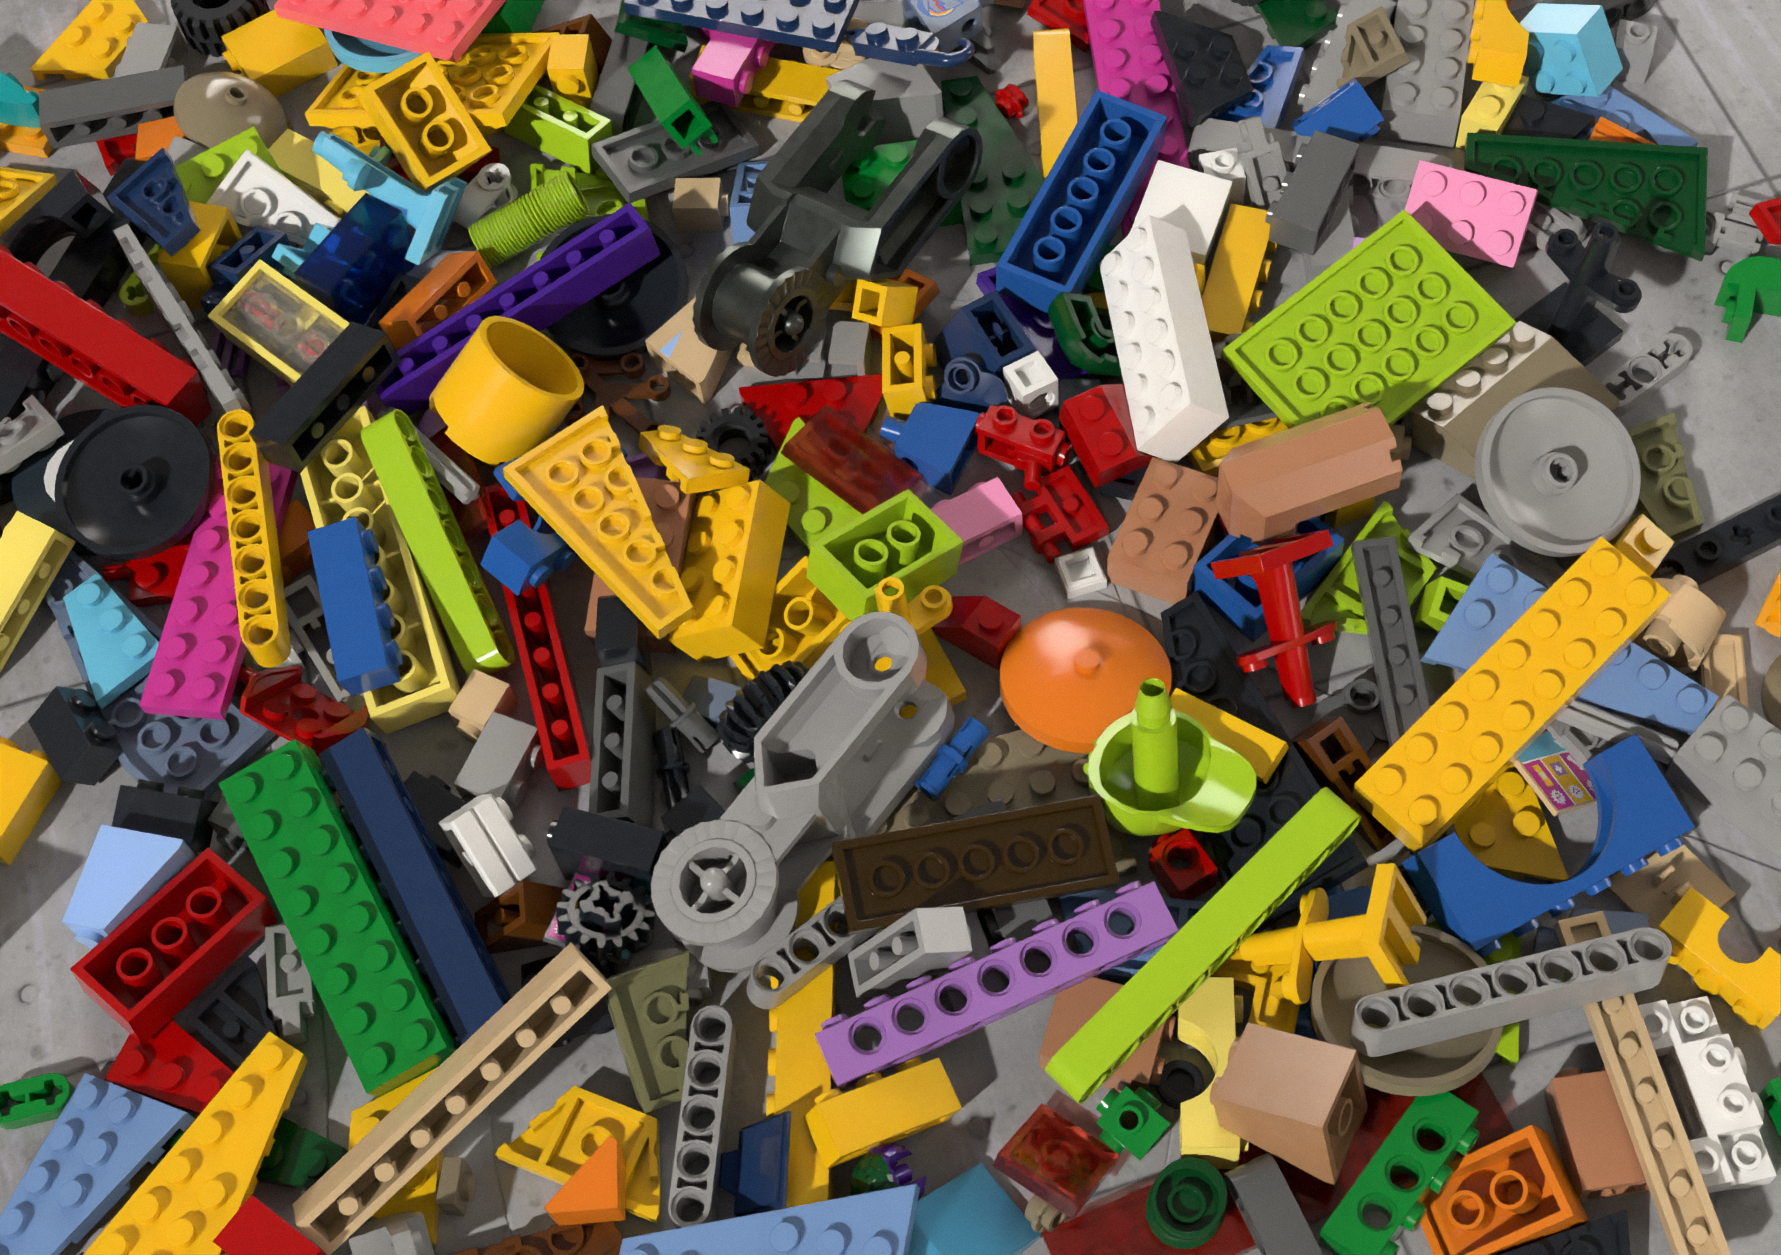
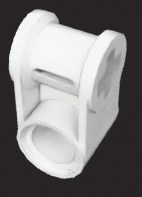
M491 163L480 170L478 175L466 186L453 221L468 229L469 225L475 224L479 219L485 218L488 214L495 212V210L498 211L502 206L504 207L511 203V201L518 199L517 188L511 184L510 171L504 164Z

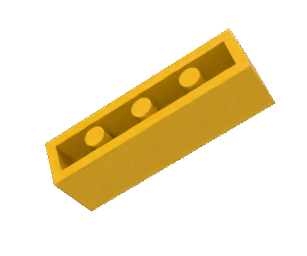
M702 45L696 61L700 57L706 45ZM769 57L766 66L763 69L760 68L756 74L751 91L748 94H744L737 107L728 106L731 110L801 123L828 91L826 77L842 70ZM691 71L689 83L694 98L699 104L710 102L711 100L696 96Z
M1230 204L1202 295L1203 308L1212 343L1224 341L1225 337L1231 334L1246 332L1254 325V322L1249 321L1251 313H1259L1263 291L1258 289L1260 282H1268L1272 267V260L1267 258L1269 252H1277L1279 245L1269 241L1270 224L1265 222L1267 210Z

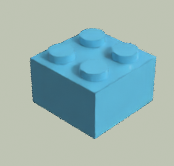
M1537 3L1520 22V25L1529 32L1525 67L1535 93L1599 97L1623 69L1602 5Z

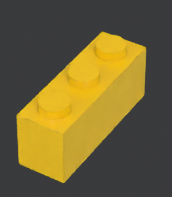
M916 1057L898 1065L895 1068L896 1074L883 1078L881 1072H877L855 1083L856 1089L842 1094L841 1089L838 1087L817 1096L814 1099L816 1105L804 1116V1120L825 1169L864 1155L879 1145H889L947 1122L959 1112L962 1107L940 1058L938 1057L923 1063L920 1057Z

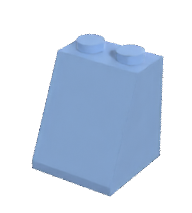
M101 824L62 922L75 934L74 939L77 942L86 945L92 950L197 856L182 839Z

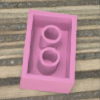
M1419 160L1405 210L1446 251L1515 268L1538 190Z

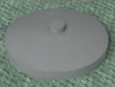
M1557 387L1540 388L1526 392L1502 406L1490 418L1477 444L1474 462L1475 479L1483 506L1496 526L1506 536L1530 551L1553 557H1569L1584 554L1601 536L1608 542L1616 537L1629 522L1637 505L1640 493L1641 472L1633 441L1626 428L1612 411L1584 393Z

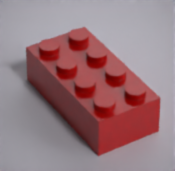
M207 848L73 965L70 970L83 991L140 1044L144 1045L264 936L265 927L276 925L278 920L267 897L210 848Z

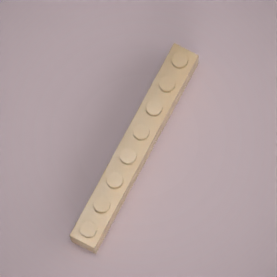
M571 942L292 1204L296 1226L327 1255H331L612 989L602 973Z

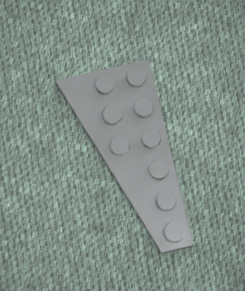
M128 224L113 230L160 320L184 356L197 366L203 384L223 414L232 410H250L251 408L245 396L236 387L226 368L223 369L213 349L209 348L201 332L196 329L193 323L195 319L185 301L181 300L173 284L168 281L160 265L152 264Z

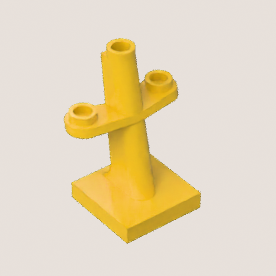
M887 577L881 580L878 586L874 588L878 611L891 612L904 617L913 626L927 657L924 680L943 691L947 695L951 706L967 700V692L931 629V627L947 618L952 612L953 604L950 593L943 587L931 585L907 603L904 585L898 577ZM894 587L897 594L886 596L883 592L887 588ZM850 621V622L846 623L844 626H842V628H841L840 631H839V634H840V633L842 632V630H843L846 626H848L852 621ZM889 657L878 659L875 663V669L878 671L889 669L892 665V659ZM914 705L903 707L900 716L904 719L912 718L917 712V707Z
M1377 864L1366 914L1327 920L1329 901L1323 888L1311 889L1308 894H1303L1300 899L1301 917L1298 926L1252 933L1240 946L1242 959L1244 961H1253L1256 966L1291 963L1290 971L1285 972L1282 977V993L1286 1000H1292L1294 1004L1298 1005L1307 1003L1310 999L1313 961L1368 957L1388 990L1410 985L1403 974L1404 965H1418L1421 950L1411 934L1412 926L1426 925L1427 917L1396 864Z

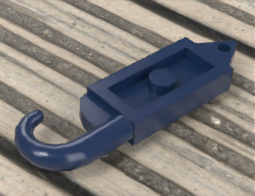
M883 22L872 23L866 28L848 30L845 33L846 41L854 48L856 56L911 66L923 64L940 68H951L965 63L974 53V44L968 39H959V45L964 47L962 50L954 53L940 52V42L934 36V33L920 31L911 27L891 26Z

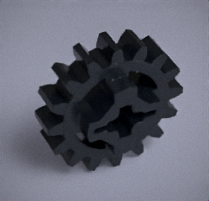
M609 872L606 880H600L596 873H591L590 882L587 884L577 878L574 880V890L564 889L562 891V902L557 903L556 920L558 921V935H565L566 947L571 942L574 946L578 944L580 945L579 951L584 956L590 951L596 952L597 961L601 962L605 957V953H612L617 961L621 960L622 950L624 949L633 954L638 953L639 942H649L650 930H654L655 923L652 899L649 897L645 898L646 887L641 885L632 888V877L629 876L625 877L621 882L615 881L614 872Z

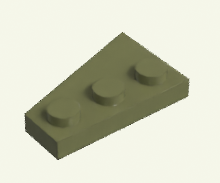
M1674 412L1629 429L1627 432L1636 448L1641 472L1640 493L1636 508L1640 514H1644L1675 542L1699 532L1703 525V519L1693 482L1687 475L1684 464L1685 453L1682 443H1679L1675 430L1677 423Z
M682 951L606 978L612 989L605 995V1000L640 1111L645 1114L682 1100L688 1053L686 1010H689V993H687L689 951Z

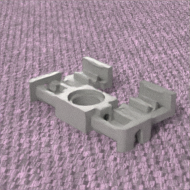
M1733 193L1728 208L1732 209L1731 214L1726 213L1725 215L1706 209V225L1709 227L1710 233L1706 235L1705 252L1712 254L1714 247L1718 246L1750 255V257L1757 256L1764 236L1748 213L1756 203L1764 201Z

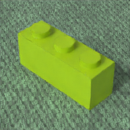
M537 84L509 124L504 126L506 134L588 174H593L600 168V165L592 156V144L613 137L610 119Z

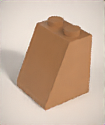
M1247 1023L1240 1040L1235 1039L1231 1044L1228 1054V1065L1222 1077L1218 1076L1215 1078L1210 1091V1103L1214 1105L1218 1124L1221 1128L1335 1185L1368 1109L1357 1050L1252 1023Z

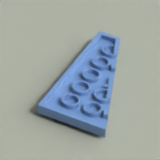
M85 1073L0 1215V1255H59L71 1242L78 1244L130 1189L131 1178L148 1161L154 1164L165 1152L162 1146L179 1128L185 1131L195 1118L187 1112Z

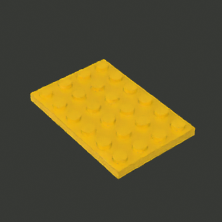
M480 33L457 63L439 58L433 59L476 126H489L492 129H498L509 124L546 71L552 35H560V33ZM344 64L305 112L309 126H326L331 129L340 126H358L362 129L375 126L360 103L359 96L363 87L388 73L359 71Z

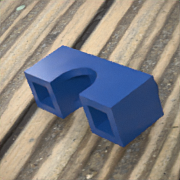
M539 515L533 530L518 519L492 535L480 565L518 596L532 586L535 588L542 586L549 576L558 569L565 571L579 555Z

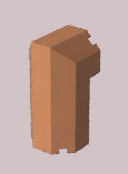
M1366 402L1232 448L1219 464L1216 508L1228 533L1240 538V535L1252 538L1251 543L1266 546L1272 544V540L1276 538L1295 535L1301 521L1399 488L1403 472L1401 461L1399 459L1392 462L1390 450L1397 448L1395 436L1381 409L1378 407L1371 408V404Z

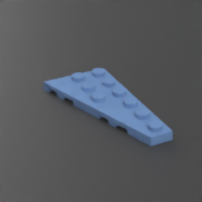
M1491 553L1420 662L1436 665L1437 663L1459 669L1458 672L1465 673L1548 588ZM1631 642L1576 700L1609 713L1616 712L1638 718L1639 722L1691 736L1705 720L1719 696Z
M917 1184L624 1238L619 1255H908L920 1188Z

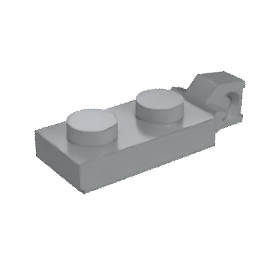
M1252 116L1238 121L1243 142L1237 143L1238 156L1246 175V185L1252 207L1268 211L1272 201L1279 202L1282 196L1280 190L1287 171L1279 141L1274 140L1271 132H1264L1260 116Z
M286 924L265 927L268 1008L273 1013L275 1023L282 1022L283 1037L289 1040L290 1045L307 1043V1017L316 1016L315 1006H318L317 989Z

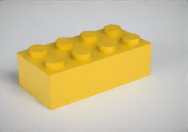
M760 479L698 496L696 500L680 577L693 607V617L671 631L668 641L700 663L763 649L765 645L791 503Z

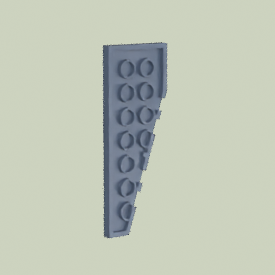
M71 549L45 594V598L56 617L62 636L71 650L72 658L87 691L94 696L63 597L98 572ZM101 576L159 642L163 630ZM149 674L103 709L97 703L107 723L114 729V735L124 750L118 757L121 766L137 782L138 779L165 783L163 792L177 794L178 786L204 790L203 799H207L220 787L218 783L232 776L276 735L273 731L239 713L241 700L234 694L232 695L225 720L145 713L139 705Z

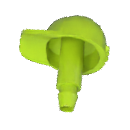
M1148 678L1140 684L1135 708L1132 713L1115 720L1094 741L1095 748L1088 754L1089 762L1083 766L1084 773L1088 775L1090 796L1100 794L1106 823L1118 831L1133 836L1161 835L1183 828L1213 833L1231 830L1242 819L1255 797V770L1244 757L1210 736L1198 720L1183 712L1175 711L1166 687L1160 679Z

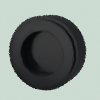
M1174 1060L1164 1066L1160 1085H1157V1092L1160 1099L1167 1106L1180 1110L1181 1102L1190 1100L1203 1092L1204 1078L1199 1068L1193 1063L1186 1060Z

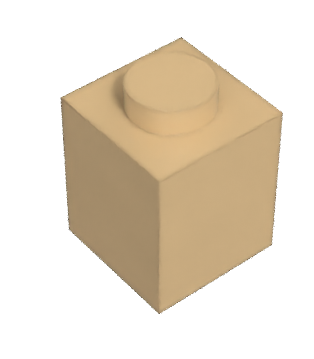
M721 178L675 179L672 209L678 232H723L724 216H730L729 206L731 200L730 194L723 192Z
M473 669L448 709V712L456 725V731L466 739L476 742L493 711L510 717L518 705V701L509 683Z

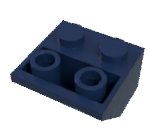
M996 290L961 307L932 342L935 345L937 362L943 372L952 359L959 356H968L975 359L983 371L995 374L1003 383V367L1035 352V347ZM961 369L960 377L962 380L969 382V372Z

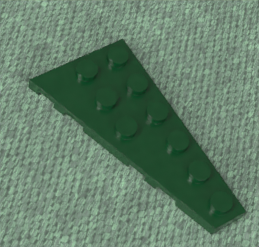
M978 76L942 80L941 91L946 118L977 129L983 143L982 160L977 175L969 189L961 197L963 224L970 266L999 262L1045 180Z
M1467 133L1464 171L1537 189L1536 201L1597 224H1612L1621 233L1701 262L1705 256L1707 147Z

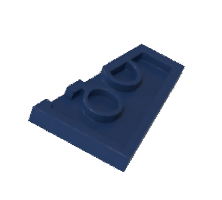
M163 147L106 197L118 211L170 256H173L181 248L185 247L201 231L173 160Z

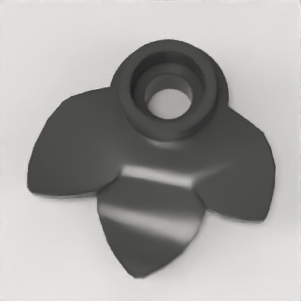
M1358 679L1348 683L1340 695L1323 699L1313 714L1312 724L1321 718L1342 716L1366 754L1372 748L1375 739L1389 743L1379 690L1372 681ZM1362 698L1365 699L1369 705L1359 706L1354 703V700Z

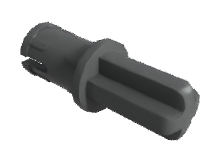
M659 677L648 686L646 694L671 719L669 723L671 728L676 726L700 753H703L719 738V732L695 709L696 703L694 701L688 703L665 678Z

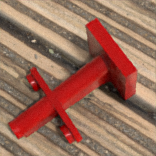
M1329 529L1276 538L1272 540V545L1253 547L1239 552V557L1218 560L1211 563L1215 579L1250 575L1255 581L1271 643L1235 656L1236 666H1241L1243 673L1253 672L1267 667L1268 662L1266 658L1274 656L1284 699L1290 700L1292 708H1300L1317 702L1307 643L1310 642L1311 646L1332 641L1336 638L1334 631L1337 630L1336 620L1324 621L1304 629L1292 562L1332 547L1333 542Z

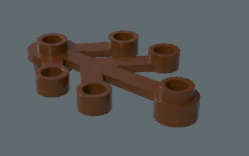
M630 352L625 354L621 360L597 361L581 353H571L568 355L577 368L582 367L579 371L584 381V392L570 410V412L577 410L579 413L574 416L567 414L564 418L566 425L570 426L586 416L583 405L585 388H588L595 394L594 410L603 405L610 423V412L612 409L639 434V438L640 432L657 430L658 426L665 425L657 421L650 422L626 400L651 399L655 402L666 400L671 394L669 380L665 376L653 375L646 383H607L601 378L602 376L624 375L628 379L640 378L645 373L646 367L643 357L639 353ZM630 364H638L635 368H627ZM656 386H664V388L659 391L653 390V388Z

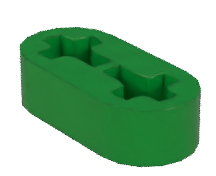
M47 1073L1 1085L0 1127L7 1130L18 1129L58 1119L76 1087L67 1078L58 1073ZM57 1087L62 1091V1094L55 1096V1103L51 1105L43 1098L50 1097L53 1093V1088ZM10 1098L20 1103L10 1108L9 1115L1 1112L2 1108L8 1106V1099Z

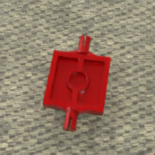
M195 528L180 542L154 556L127 560L126 563L104 565L102 568L104 570L102 571L103 578L108 582L128 579L129 601L136 607L171 603Z

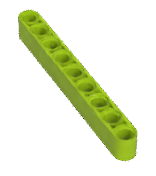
M1328 787L1322 788L1059 1049L1048 1062L1044 1071L1078 1104L1085 1102L1349 837L1360 823L1362 816Z

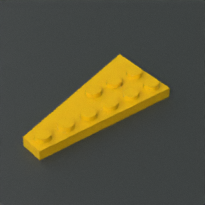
M603 405L503 468L504 478L659 640L693 617V607L675 567L671 564L663 539L655 528L651 512L632 469L624 458L620 442L616 433H613Z
M269 1031L83 1255H224L225 1251L212 1241L253 1194L258 1182L256 1175L264 1156H269L275 1142L273 1138L274 1132L282 1113L286 1112L289 1108L308 1060L305 1055Z

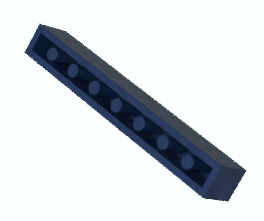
M362 727L319 754L325 766V769L322 770V775L327 785L334 792H338L344 804L340 807L341 814L346 823L352 829H356L362 841L358 844L359 851L370 866L374 865L380 877V880L377 881V887L383 898L388 903L393 904L399 916L395 919L396 926L401 935L407 941L412 942L418 954L414 957L415 964L421 975L426 980L430 979L437 993L433 996L434 1003L441 1015L446 1019H450L456 1031L453 1035V1041L458 1049L500 1010L512 996L381 736Z

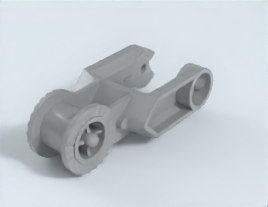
M871 612L856 618L846 626L755 735V776L719 820L701 822L685 829L680 835L672 839L669 845L661 852L658 862L654 867L651 880V899L656 914L662 923L675 936L681 939L691 955L703 965L719 972L738 973L751 971L753 963L760 956L795 931L800 914L799 892L829 856H833L832 842L874 835L915 785V782L938 756L937 750L942 744L947 745L954 732L955 715L947 695L937 686L924 680L927 657L915 629L904 617L891 612ZM882 657L892 659V665L889 669L885 671L875 669V663L878 659ZM907 705L916 706L917 712L912 718L904 719L900 716L903 707Z

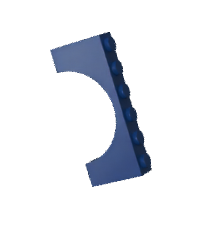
M1637 733L1582 764L1590 778L1596 796L1598 827L1589 857L1580 870L1569 880L1554 884H1529L1509 879L1491 870L1474 857L1462 844L1455 832L1402 862V865L1443 932L1464 942L1481 958H1484L1503 947L1499 938L1505 934L1512 932L1517 939L1539 927L1540 924L1536 917L1544 912L1549 911L1552 918L1576 906L1577 904L1573 896L1585 890L1588 897H1591L1613 885L1609 876L1621 870L1624 877H1627L1647 866L1649 863L1645 856L1654 850L1662 857L1685 844L1680 836L1692 830L1695 826Z

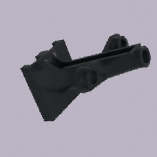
M1609 223L1597 224L1593 228L1585 248L1573 230L1560 229L1554 232L1547 241L1545 251L1570 282L1569 284L1566 282L1562 283L1514 319L1516 322L1522 321L1552 336L1584 367L1619 342L1623 334L1621 328L1595 307L1596 302H1601L1615 312L1629 313L1637 308L1642 298V292L1636 282L1630 279H1622L1609 273L1622 241L1618 236L1617 228ZM1603 234L1608 235L1611 239H1602Z

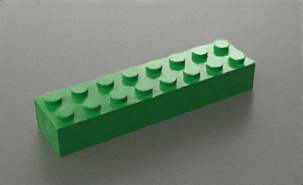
M293 739L218 784L366 1093L380 1097L439 1067L457 1050L453 1041L454 1032L448 1020L441 1015L434 1003L433 996L435 993L429 981L419 972L414 961L416 955L409 941L401 935L396 926L395 919L397 917L390 903L383 898L377 887L378 878L372 866L365 861L359 851L358 844L360 842L354 830L344 820L340 811L341 804L335 792L327 785L323 778V767L315 751L298 740Z

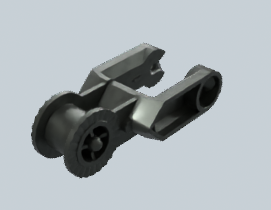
M847 79L834 84L757 176L747 216V226L755 234L748 242H737L727 247L724 252L718 254L715 261L708 266L706 274L701 278L700 287L696 291V300L693 305L694 315L692 318L698 340L717 351L730 350L744 343L749 346V353L754 366L759 371L773 377L786 376L789 372L795 371L797 366L804 363L806 357L813 352L814 345L820 340V333L825 327V317L828 314V309L852 279L876 281L900 276L969 189L977 175L983 154L982 137L978 130L945 117L934 119L918 138L912 158L873 207L867 211L827 193L853 161L864 158L874 149L881 137L886 118L879 113L873 103L876 90Z

